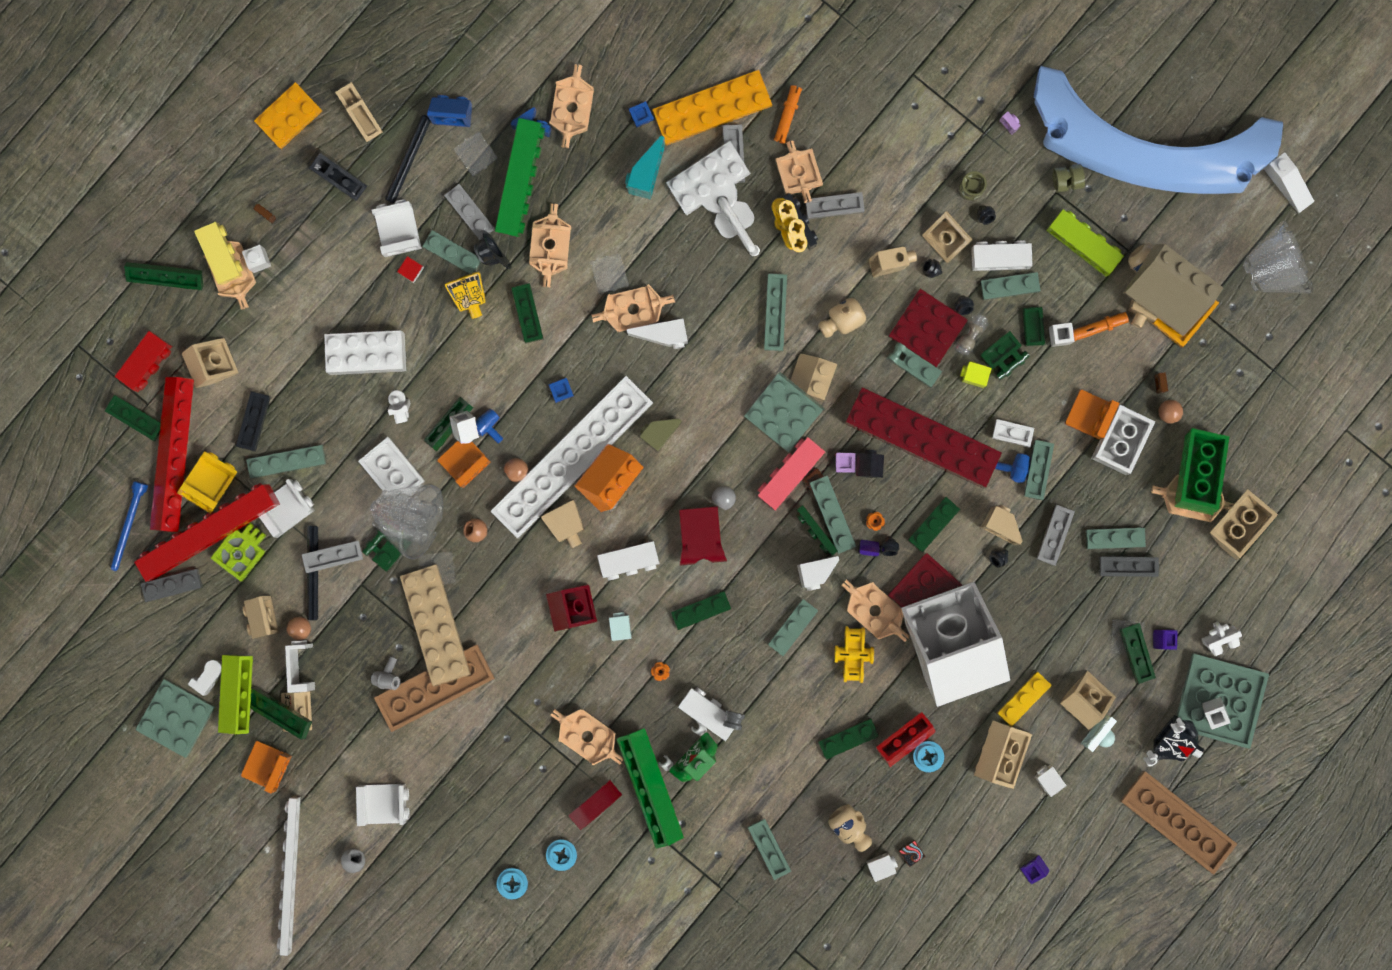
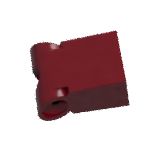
M718 507L679 510L683 546L680 566L695 565L702 559L712 563L727 562L721 545Z

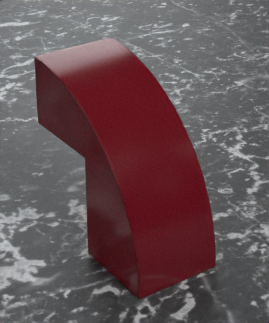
M609 780L568 816L581 831L620 798L622 793Z

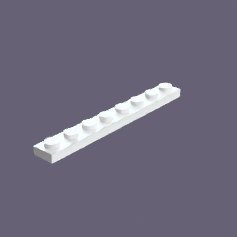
M295 796L289 798L285 805L288 820L284 823V832H287V838L283 842V852H286L285 860L283 859L282 871L285 872L284 879L281 880L283 899L281 898L279 905L280 910H282V918L279 919L278 929L281 930V938H278L277 949L280 950V955L288 956L292 952L301 798Z

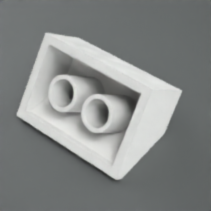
M839 557L797 565L802 588H807V591L819 589L820 584L825 583L838 563Z

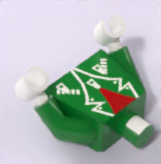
M698 721L699 728L696 729L692 726L691 730L701 736V738L679 761L673 765V762L667 756H663L667 760L666 763L661 764L658 762L665 771H669L681 782H687L691 779L695 781L700 780L716 762L717 744L710 734L706 732L707 728Z

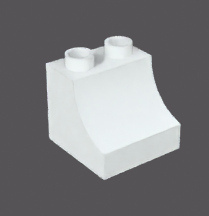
M975 582L901 608L924 679L937 707L1010 681L1002 636Z

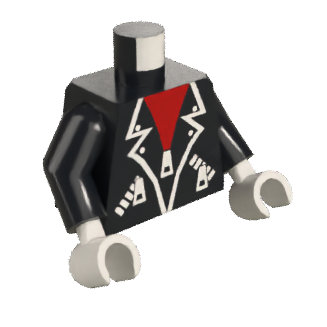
M1174 715L1153 739L1154 752L1149 750L1146 753L1148 757H1144L1143 760L1148 766H1153L1157 761L1163 759L1182 762L1190 754L1200 758L1204 748L1198 745V731L1193 721L1181 720V718Z

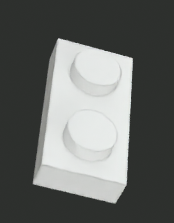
M997 419L992 439L1030 447L1034 428Z

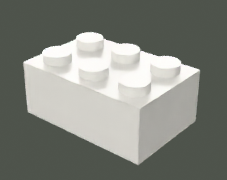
M1119 405L1105 437L1100 439L1091 459L1124 475L1131 474L1155 421Z

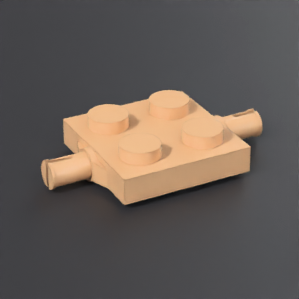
M789 141L786 143L789 153L783 157L776 158L785 194L802 193L804 203H807V199L808 202H811L809 190L823 186L813 150L797 151L794 141H791V145Z

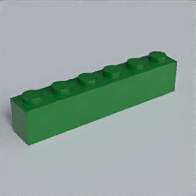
M518 118L495 232L520 237V233H524L526 223L523 222L524 215H527L529 211L527 200L528 196H531L533 192L531 181L532 177H536L537 173L535 162L536 158H540L541 154L539 143L540 139L543 140L545 135V128H543L542 123Z
M645 728L616 738L655 848L666 847L683 839L681 827Z

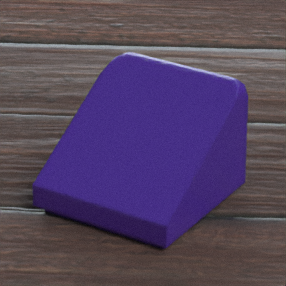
M860 540L858 553L861 555L879 556V542Z
M1154 630L1153 648L1177 650L1178 630Z
M1039 855L1020 868L1030 884L1043 879L1050 871Z

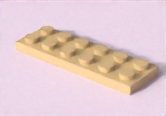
M438 565L400 576L432 686H438L471 675Z

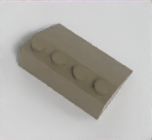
M1166 244L1154 245L1124 291V294L1181 336H1184L1214 304L1223 287Z

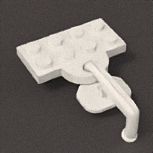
M731 141L666 182L686 215L703 205L708 211L717 213L715 225L723 237L732 238L738 235L751 256L759 254V247L753 244L745 231L746 228L753 224L754 214L747 203L736 201L737 189L735 184L751 173Z

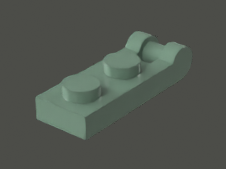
M897 342L894 346L895 350L888 355L887 359L931 388L942 371L906 348L903 344ZM901 353L906 355L903 361L898 358Z

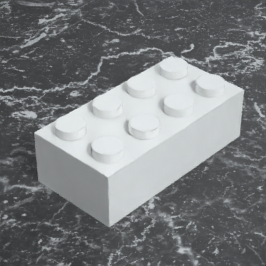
M402 331L324 334L326 373L329 375L406 371L405 333Z

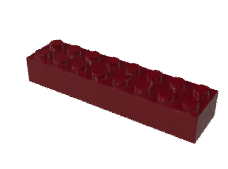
M863 387L860 389L845 421L846 425L980 488L987 487L1002 452Z

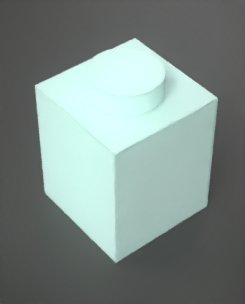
M624 612L613 613V617L609 618L612 641L631 639L629 615L625 616Z

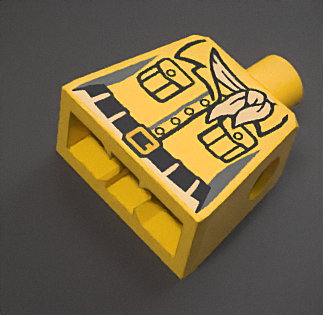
M480 271L445 283L447 291L460 312L468 309L472 319L482 316L479 305L485 303L486 300Z

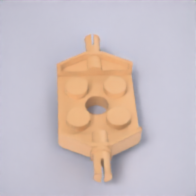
M577 64L574 65L572 77L556 82L551 120L549 121V124L562 134L561 147L569 148L572 136L588 130L594 88L581 79L582 65L578 66ZM571 103L576 104L578 107L573 113L567 111V106Z
M550 204V214L533 222L529 265L542 273L544 276L542 287H546L547 283V288L551 287L552 275L568 269L571 226L558 218V204ZM547 240L555 242L553 249L545 248L544 244Z
M227 241L228 243L231 242L235 249L233 255L236 261L239 260L243 267V271H241L243 276L224 285H218L211 268L210 271L217 286L218 295L236 298L241 310L249 307L245 297L256 281L252 271L248 269L245 262L241 243Z
M649 284L645 287L621 293L608 294L604 311L592 315L593 323L600 320L608 321L617 332L658 323L662 307L665 304L675 303L674 296L672 294L660 297ZM635 304L639 307L637 314L633 315L628 312L630 305Z
M1176 475L1167 487L1162 488L1153 485L1151 491L1152 494L1162 495L1170 514L1212 522L1220 511L1224 509L1230 510L1235 504L1226 502L1223 494H1221L1220 508L1213 515L1174 507L1179 475Z
M847 579L844 581L846 584L843 583L841 586L850 594L847 607L849 614L877 639L894 634L904 642L907 641L910 636L901 629L903 620L902 609L873 582L857 588ZM871 606H879L880 614L878 616L870 614Z
M555 709L550 715L560 722L558 741L564 743L592 763V765L607 758H611L619 765L624 758L614 750L616 733L583 709H579L568 716L562 715ZM590 731L593 734L592 741H584L582 738L583 732Z

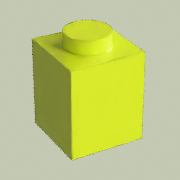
M969 361L966 366L963 365L960 374L963 377L962 382L985 388L992 368Z

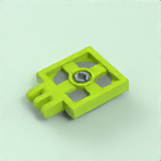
M252 523L246 527L243 533L237 530L228 535L211 557L213 561L241 582H243L266 552L259 546L266 534L262 532L257 538L256 536L260 530L256 528L251 533L250 531L254 527Z

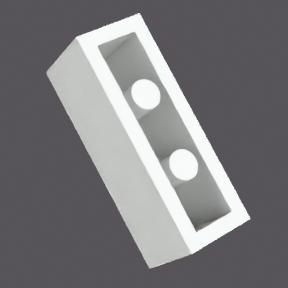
M998 241L995 244L988 245V242H977L971 248L972 271L1030 269L1032 267V243L1026 244V241H1015V244H1007V241Z
M654 541L597 555L603 578L607 577L608 581L618 579V574L626 573L627 576L637 574V570L645 568V571L657 569L656 565L660 564Z
M691 688L678 708L726 741L734 729L723 726L727 716L726 711L720 708L722 704L713 698L711 701L705 697L706 693L700 688Z

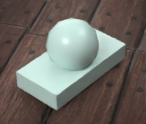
M1106 714L1104 719L1091 729L1081 744L1092 752L1098 745L1110 747L1115 741V735L1110 729L1117 721Z

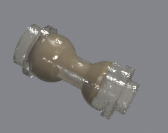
M977 314V316L972 315V319L969 322V332L961 336L959 341L955 343V350L965 356L973 352L976 335L982 333L989 326L988 319L981 314Z

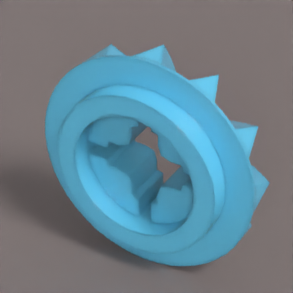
M923 742L916 747L913 753L914 763L924 772H934L942 766L944 752L935 742ZM925 749L930 754H935L933 757H931L932 764H930V762L927 759H922L924 756H926Z
M556 840L549 845L546 851V860L555 870H568L576 862L577 852L575 846L568 840ZM565 848V855L569 858H562L558 862L559 855L555 852H561Z
M505 869L497 879V889L507 899H517L527 890V877L520 869ZM512 875L515 882L521 883L515 885L513 891L511 885L504 884L511 880Z

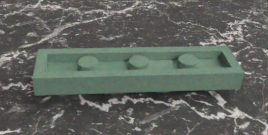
M768 274L764 351H783L787 275Z
M323 445L246 460L251 479L326 464Z
M826 475L809 482L834 546L838 550L837 553L839 554L856 547L828 476Z

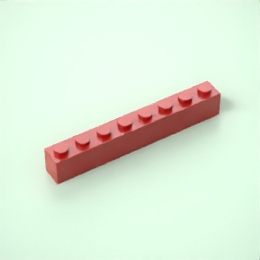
M181 377L165 378L150 530L179 532L182 496L177 494V492L184 483L194 379Z
M262 483L253 486L251 492L235 497L236 501L231 504L229 502L219 507L220 510L218 512H211L203 517L204 520L200 523L194 522L188 525V530L185 532L179 531L171 536L172 539L170 541H162L155 545V550L151 552L148 550L140 554V559L136 560L135 564L145 582L157 579L280 505L270 484L262 485Z

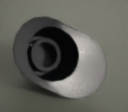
M484 231L483 238L474 245V251L478 259L485 265L492 266L501 263L507 269H511L512 266L509 260L499 249L493 237L487 231Z

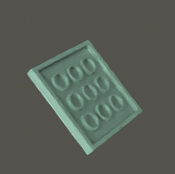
M1192 653L1176 716L1181 718V720L1193 721L1200 736L1250 749L1269 674ZM1221 697L1228 712L1230 723L1211 729L1202 703Z

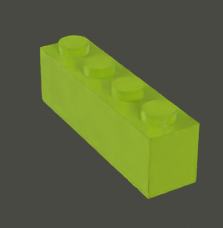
M1063 209L1046 230L1106 277L1111 274L1124 257L1118 247L1109 245L1105 237L1101 234L1096 235L1091 231V227L1087 223L1079 222L1075 214L1069 210L1065 211Z
M222 655L218 733H249L253 656Z

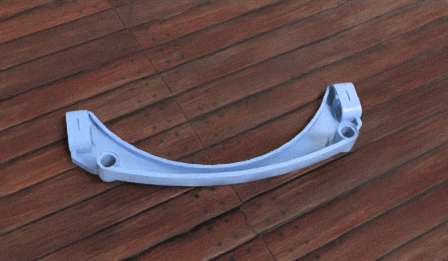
M1040 66L1037 75L1034 103L1044 125L1048 127L1043 140L1044 146L1077 164H1081L1083 167L1131 184L1165 191L1197 194L1242 193L1249 184L1252 174L1256 175L1278 156L1282 139V121L1261 117L1253 126L1241 134L1206 146L1173 147L1154 144L1128 135L1097 116L1078 97L1061 70Z

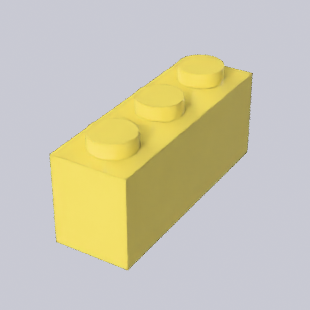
M214 222L194 231L218 285H224L243 276L241 273L243 267L240 261H236L233 255L235 249L231 242H227L225 237L227 236V231L223 225Z

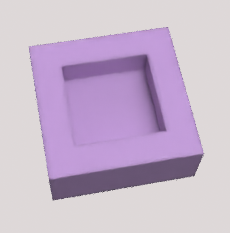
M1007 112L1000 119V122L1011 135L1020 127L1019 120L1014 114Z
M836 453V472L855 473L856 453Z

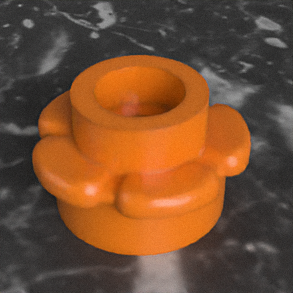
M879 512L870 513L866 518L867 527L874 531L880 530L885 524V519Z
M662 662L655 663L654 667L651 668V674L657 681L666 680L670 675L669 666Z

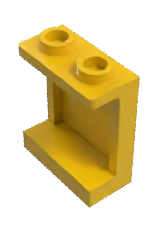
M204 451L177 494L211 513L237 474V471L233 465L218 460L215 454Z

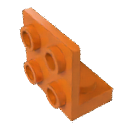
M1080 390L1065 424L1098 440L1103 439L1119 403L1114 400L1108 402L1084 390Z
M457 441L438 459V462L462 488L491 463L473 442L461 444Z
M256 741L241 777L264 786V791L272 794L277 791L292 756L260 741Z

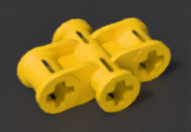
M776 198L771 206L775 216L774 224L776 229L781 231L783 241L788 249L795 252L804 251L807 247V239L804 234L805 225L803 221L798 219L793 202L784 198Z
M845 626V648L835 645L834 662L844 661L843 682L859 681L863 683L864 662L874 663V647L864 648L865 627L851 629ZM849 673H858L857 675H849Z

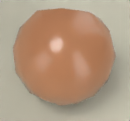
M1175 400L1164 401L1158 410L1159 417L1165 423H1176L1183 415V407Z
M510 459L504 466L507 477L513 482L523 480L528 474L527 464L522 459Z
M475 518L469 520L464 525L463 532L467 540L475 543L482 541L487 536L488 528L483 520Z
M299 616L292 618L288 622L286 630L293 639L300 641L309 636L311 625L306 618Z

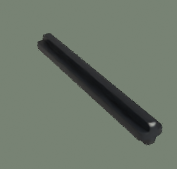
M421 115L385 196V200L390 203H395L431 121L426 115Z
M318 526L307 527V553L318 551ZM318 571L307 573V620L309 621L318 620Z

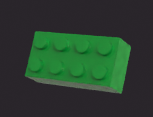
M1191 428L1185 435L1174 507L1213 515L1219 510L1230 436Z

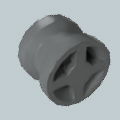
M726 710L727 718L723 726L742 730L741 722L745 715Z

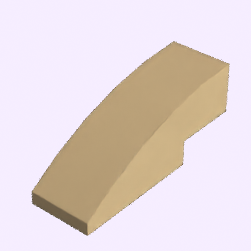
M352 82L335 92L366 142L383 133Z

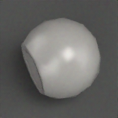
M720 486L714 490L712 501L722 509L727 510L735 504L736 495L730 487Z
M355 848L345 851L341 857L342 868L349 873L361 871L365 865L364 854Z

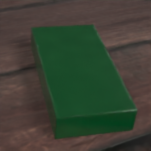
M1043 307L1023 308L1025 347L1044 346Z

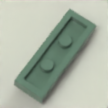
M433 230L422 246L468 274L474 273L481 262L475 254Z
M1038 272L980 281L983 300L1041 291Z
M1034 440L1023 497L1044 500L1054 449L1053 443Z
M1145 528L1086 530L1087 549L1146 547Z
M802 599L768 645L784 656L818 610Z
M764 818L748 826L773 879L776 880L791 872L766 819Z

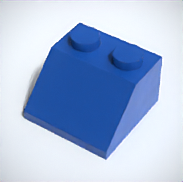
M438 95L437 98L432 97L427 116L432 124L470 127L472 103L466 97L449 99L448 96Z

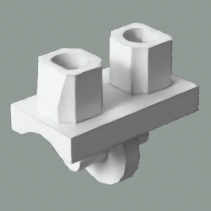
M394 390L388 398L390 403L388 413L389 415H394L395 422L398 424L408 421V410L411 403L409 399L405 398L402 391Z
M1219 622L1213 623L1214 629L1209 631L1210 635L1201 638L1203 644L1210 652L1217 656L1222 654L1223 649L1221 645L1227 643L1230 649L1240 646L1239 637H1242V634L1234 625L1228 626L1226 623L1221 626Z

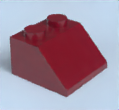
M589 585L546 594L554 632L597 622Z

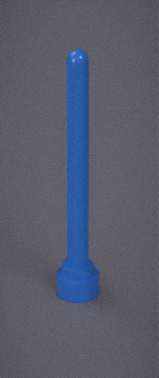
M133 481L131 489H133L132 493L134 494L111 564V570L117 571L140 498L147 492V484Z

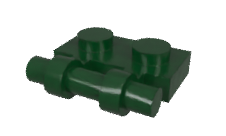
M1011 331L979 355L987 366L992 368L991 370L996 366L1000 368V371L995 374L999 380L1011 375V371L1018 366H1022L1025 360L1030 357L1026 351L1022 354L1016 351L1022 345ZM1011 355L1014 360L1006 365L1003 361Z
M388 522L383 527L378 528V533L371 541H367L366 547L362 550L366 556L371 551H374L376 555L372 561L386 572L391 569L412 544L411 541L397 530L393 535H390L388 531L392 526ZM384 537L388 541L380 549L377 544Z

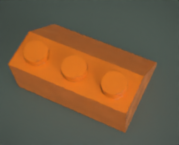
M607 444L574 486L600 512L611 510L644 467L631 454Z

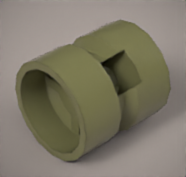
M1081 164L1070 165L1068 169L1064 166L1053 168V184L1057 193L1068 191L1069 188L1078 190L1085 187L1084 170Z
M977 171L967 173L959 185L960 196L967 201L977 200L987 187L985 176Z

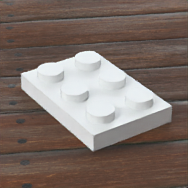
M389 437L358 461L394 505L400 503L425 482Z

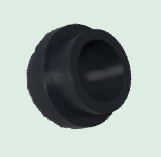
M979 206L977 212L978 221L983 223V225L992 223L996 219L995 210L991 206Z
M928 259L924 263L922 271L928 278H934L942 274V267L938 260Z
M964 295L960 296L955 302V309L960 315H968L974 309L973 300Z
M892 536L886 537L880 545V550L884 556H895L900 549L899 543Z
M994 549L989 556L990 562L997 568L1005 566L1009 560L1008 550Z

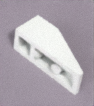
M1283 153L1263 168L1297 213H1300L1314 202L1297 167L1286 153Z
M684 319L627 329L628 336L668 347L673 346V349L685 347L684 344L688 343Z

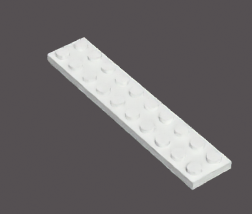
M625 376L491 512L519 538L589 468L607 444L612 445L653 402Z

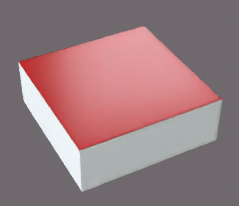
M407 256L397 273L414 283L424 267Z

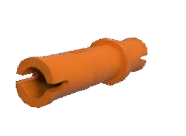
M794 85L790 86L787 101L783 104L784 110L774 141H779L782 144L786 142L794 112L798 109L797 103L802 88L798 87L796 89L797 86Z
M1126 312L1111 317L1105 316L1103 320L1073 330L1074 341L1106 330L1112 331L1114 327L1128 323L1129 319Z

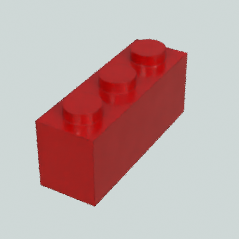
M148 331L115 377L136 392L143 390L148 384L147 380L159 370L161 361L170 355V349L173 346L157 334Z
M921 712L879 744L876 749L888 766L891 767L935 733V728Z

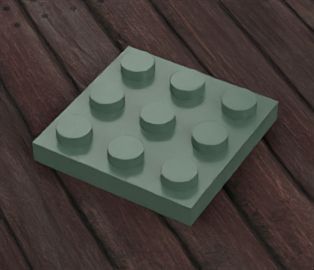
M779 372L744 417L789 452L823 411L824 407Z
M163 679L136 731L187 758L216 706L171 681Z

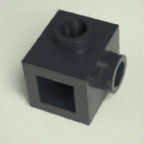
M865 450V453H857L856 476L883 478L884 455L877 454V450Z

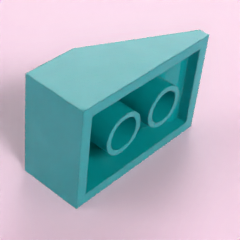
M660 136L632 167L631 173H627L625 184L629 194L651 200L665 149L664 136Z

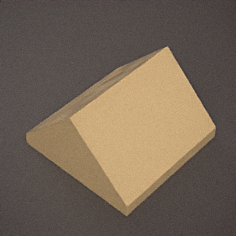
M947 211L922 235L946 263L950 262L972 241V238Z

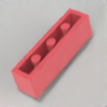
M808 437L806 440L801 439L796 444L795 448L797 450L793 455L789 453L782 461L784 465L781 469L776 468L770 475L772 480L768 484L764 482L757 490L760 493L757 497L774 511H776L825 453L823 449Z

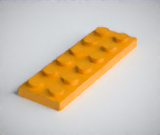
M757 70L654 108L653 113L660 132L665 137V145L667 146L772 107V102L760 71Z

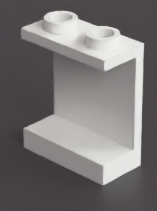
M398 200L394 205L390 206L381 204L372 210L376 218L381 240V253L384 257L422 249L412 204L409 201Z
M286 480L287 484L274 492L280 505L259 516L273 537H280L315 511L312 507L314 503L308 496L305 497L301 492L303 488L297 480Z
M307 640L291 641V645L285 646L288 693L315 690V682L299 683L298 649L312 648L313 644H307Z
M406 784L357 786V826L400 823V825H404L410 816L409 808H406V800H409V789L406 788Z

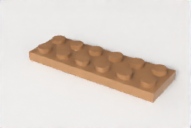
M478 644L464 651L471 675L438 686H432L427 670L400 684L396 690H388L375 697L374 699L390 731L393 732L495 679Z
M1145 771L1141 773L1120 800V802L1213 875L1237 846L1236 842Z

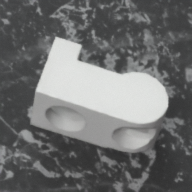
M208 661L199 678H192L188 685L201 695H208L221 677L222 661Z

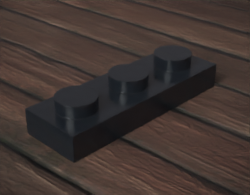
M791 193L784 196L785 200L793 202L798 219L803 221L805 225L804 234L809 250L815 248L818 237L814 230L810 231L807 225L809 220L806 214H801L799 210L801 206L796 196L792 197Z
M250 392L236 447L256 452L271 396Z

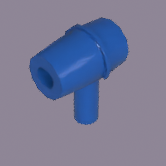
M492 409L487 410L477 418L476 426L478 435L483 436L488 433L499 444L503 437L493 426L500 417Z
M1016 454L1013 465L998 462L995 469L1010 472V479L1015 482H1024L1028 474L1030 457L1024 454Z

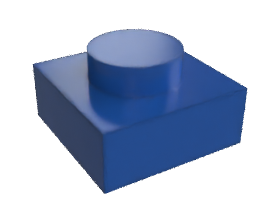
M646 101L629 109L636 128L654 120Z
M567 378L549 384L556 403L574 396Z

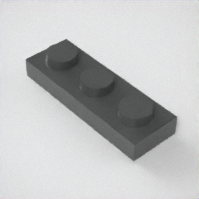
M1099 557V576L1159 577V557Z
M199 569L145 582L141 584L145 602H150L203 588Z

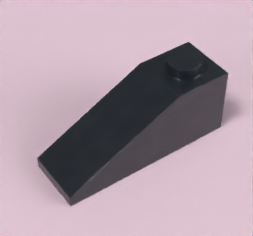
M319 148L307 163L309 169L355 201L358 200L367 187L365 183Z

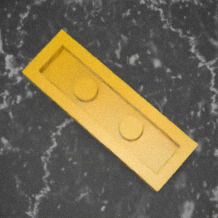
M1036 672L997 714L1012 727L1052 685L1039 672Z

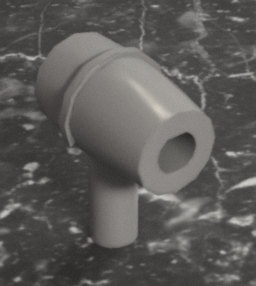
M390 657L383 672L375 671L371 677L372 685L380 689L396 690L399 687V677L391 674L397 659Z

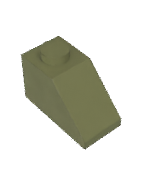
M680 419L653 421L650 425L646 423L640 430L642 434L640 438L659 452L681 425L682 421Z

